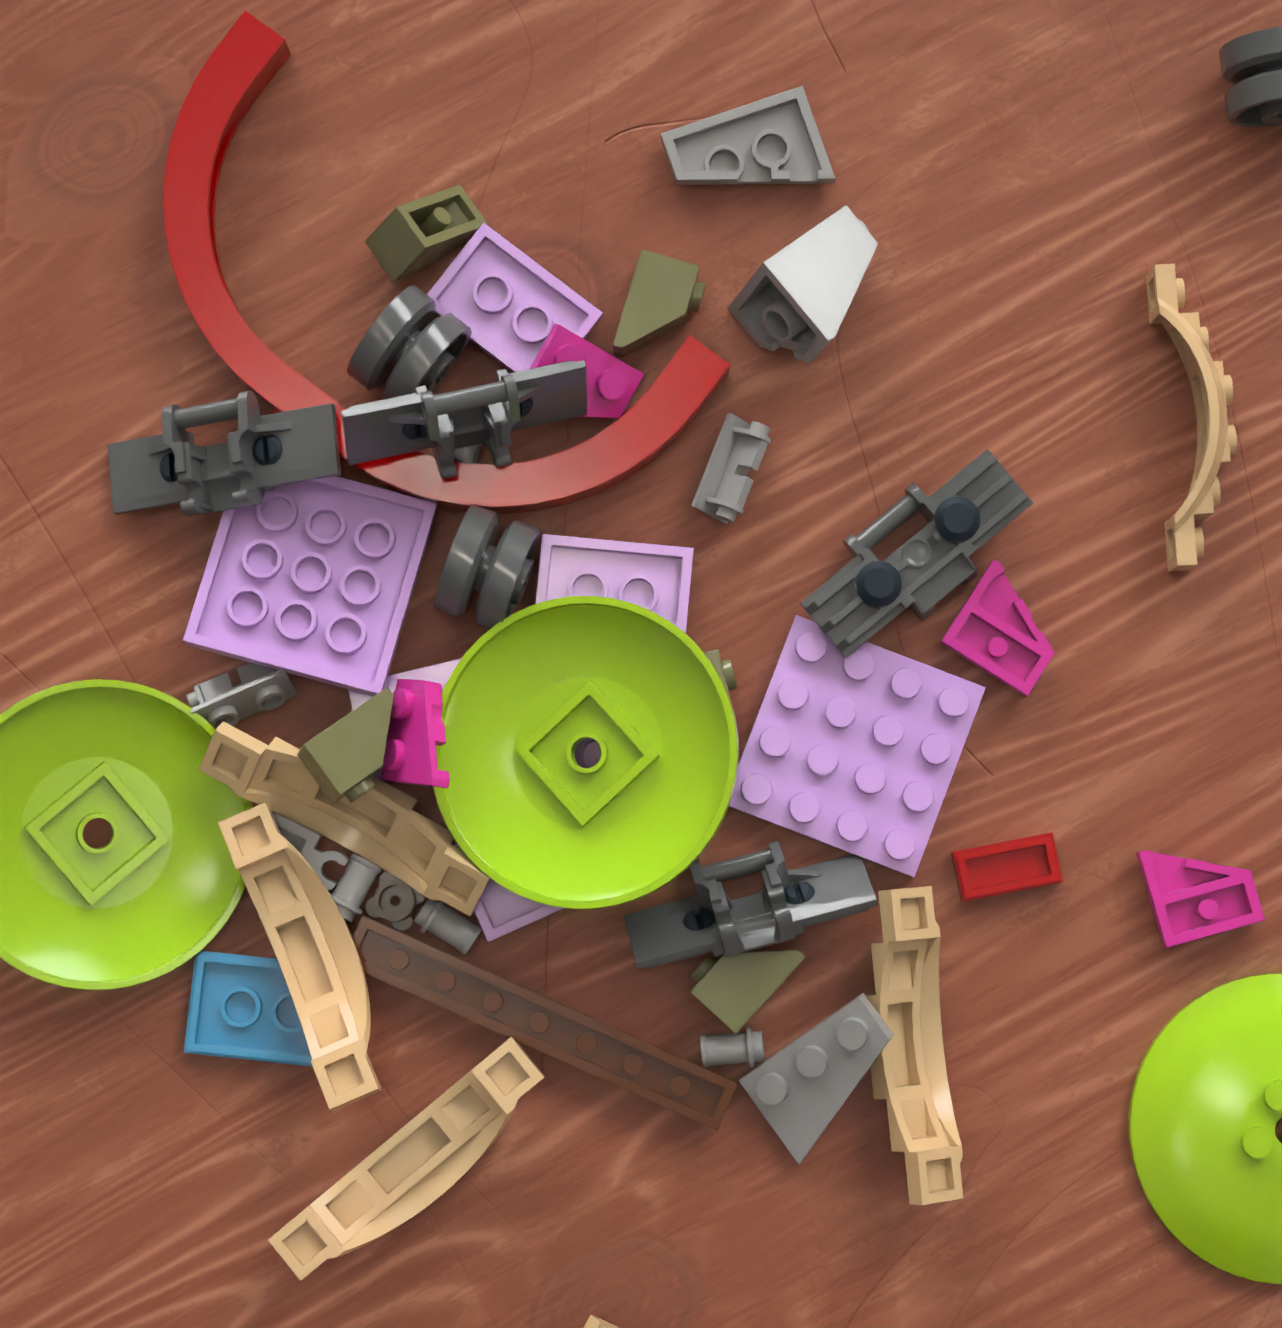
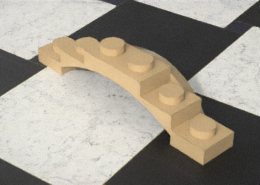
M1175 263L1156 264L1146 275L1149 324H1162L1177 348L1188 375L1197 419V451L1188 496L1178 511L1164 522L1168 572L1189 571L1198 565L1197 558L1203 557L1204 554L1203 531L1201 527H1195L1194 521L1205 520L1214 513V506H1219L1221 491L1219 478L1216 475L1219 469L1231 461L1230 455H1235L1237 450L1236 429L1234 425H1228L1226 405H1231L1233 401V383L1230 375H1224L1223 361H1213L1209 353V334L1206 326L1200 327L1199 312L1179 313L1178 309L1184 308L1185 285L1182 278H1176Z
M224 721L215 730L198 770L228 785L234 794L258 805L266 802L272 811L353 851L400 879L430 900H441L471 916L491 878L482 872L467 857L463 850L452 845L454 837L450 830L413 811L418 801L417 799L376 777H372L376 786L362 797L351 803L345 796L335 804H332L298 757L297 753L300 749L278 737H275L267 745Z
M266 802L218 822L235 868L239 871L251 896L284 975L312 1057L311 1064L329 1110L334 1112L382 1091L367 1054L371 1012L364 970L349 928L328 889L307 860L281 835L272 810Z
M932 886L878 891L883 942L871 944L876 995H868L866 997L894 1035L871 1066L874 1099H886L891 1151L904 1152L909 1204L928 1205L963 1199L960 1169L963 1151L950 1095L942 1035L939 990L941 935L940 927L935 920Z
M511 1036L269 1238V1243L301 1281L325 1260L348 1254L396 1229L442 1196L472 1168L502 1132L516 1107L518 1099L545 1076Z

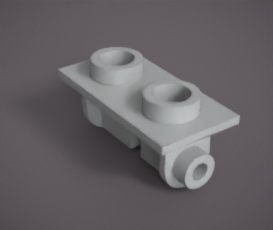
M727 413L691 506L723 524H728V522L734 523L737 515H743V507L754 481L746 477L749 469L758 471L767 445H770L772 441L768 437L771 428L752 421L750 425L734 414Z
M247 663L236 668L242 684L234 687L228 673H224L202 684L195 685V691L186 696L192 708L190 713H198L216 730L223 721L234 727L240 720L261 711L276 709L286 700L299 694L285 670H275Z

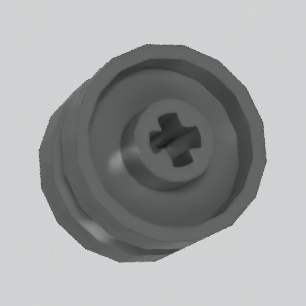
M1282 26L1255 31L1224 44L1219 50L1222 77L1226 81L1235 84L1224 95L1227 120L1232 125L1241 127L1282 125Z
M415 285L407 287L395 297L368 329L349 361L347 373L368 391L385 384L383 400L416 393V387L425 385L427 391L431 390L433 394L462 355L472 334L471 328L451 313L433 320L436 311L435 301Z
M472 504L460 524L446 559L435 595L434 609L460 618L467 613L477 592H480L475 610L478 626L490 630L497 623H503L505 618L513 614L526 589L534 564L533 558L539 541L540 529L515 520L507 526L496 547L495 542L500 525L497 513Z

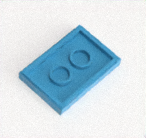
M202 950L195 955L184 1053L313 1067L311 1064L312 1057L303 1028L277 958Z

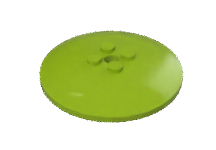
M569 596L531 605L505 618L503 623H497L482 635L464 654L444 686L441 716L445 724L446 743L443 746H436L438 770L448 771L450 781L448 788L433 787L439 809L452 836L467 857L487 876L517 895L546 905L571 909H596L637 900L670 883L688 869L709 845L725 818L732 800L739 763V738L730 697L721 677L701 648L681 629L646 608L630 602L599 596ZM592 738L600 745L601 757L595 766L583 768L576 761L575 750L581 741Z
M92 679L64 683L33 693L0 714V958L8 964L44 982L67 988L83 990L124 988L150 981L181 966L199 953L228 921L241 898L245 884L239 871L235 868L218 822L253 808V804L251 801L234 794L228 785L198 770L215 729L198 713L191 714V707L168 694L137 683ZM95 818L106 820L111 827L109 842L100 848L88 846L83 839L85 825Z
M1282 974L1254 975L1227 982L1200 995L1178 1011L1153 1040L1142 1060L1135 1078L1128 1116L1129 1143L1135 1172L1146 1199L1164 1226L1181 1244L1215 1267L1238 1277L1271 1284H1282V1143L1275 1134L1276 1123L1282 1117Z

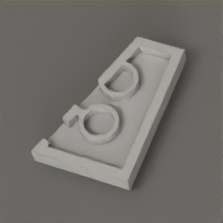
M803 86L661 133L660 139L677 185L835 183L836 178Z
M862 993L766 1059L765 1062H762L743 1075L739 1082L796 1162L800 1164L894 1034L865 994Z

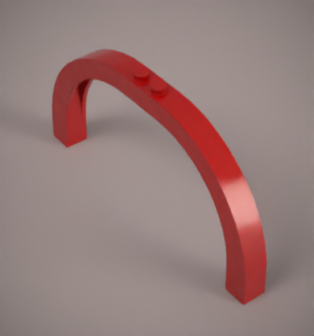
M245 10L197 75L181 107L171 136L165 166L163 192L165 235L171 264L182 296L196 324L227 367L249 390L253 391L256 396L272 408L269 414L330 403L335 405L339 456L341 460L348 464L341 412L348 409L289 367L260 341L241 317L230 296L221 270L215 231L216 194L221 169L230 143L240 123L256 99L291 55L284 38ZM689 335L650 388L616 422L578 445L547 457L512 463L511 465L496 468L495 464H471L454 461L457 476L447 479H441L434 456L418 451L349 466L374 482L397 493L437 503L438 507L467 512L472 504L497 514L534 512L567 505L598 494L626 480L654 461L682 435L700 414L729 375L730 364Z

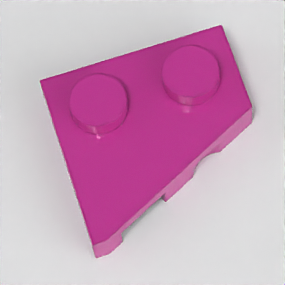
M554 324L530 369L571 360L574 362L584 360L587 375V415L579 417L620 418L644 374L563 326Z
M993 559L940 643L1026 697L1055 652L1044 634L1037 629L1032 620V614L1022 598L1019 599L1004 574L1005 570L1001 563Z
M397 679L396 689L393 692L391 719L380 780L448 788L450 781L449 772L438 770L436 746H443L446 743L445 724L441 716L443 707L441 684L425 680Z
M1148 850L1136 852L1164 948L1265 920L1251 870L1221 866Z

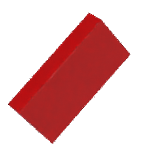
M1053 832L951 852L961 902L1063 883Z

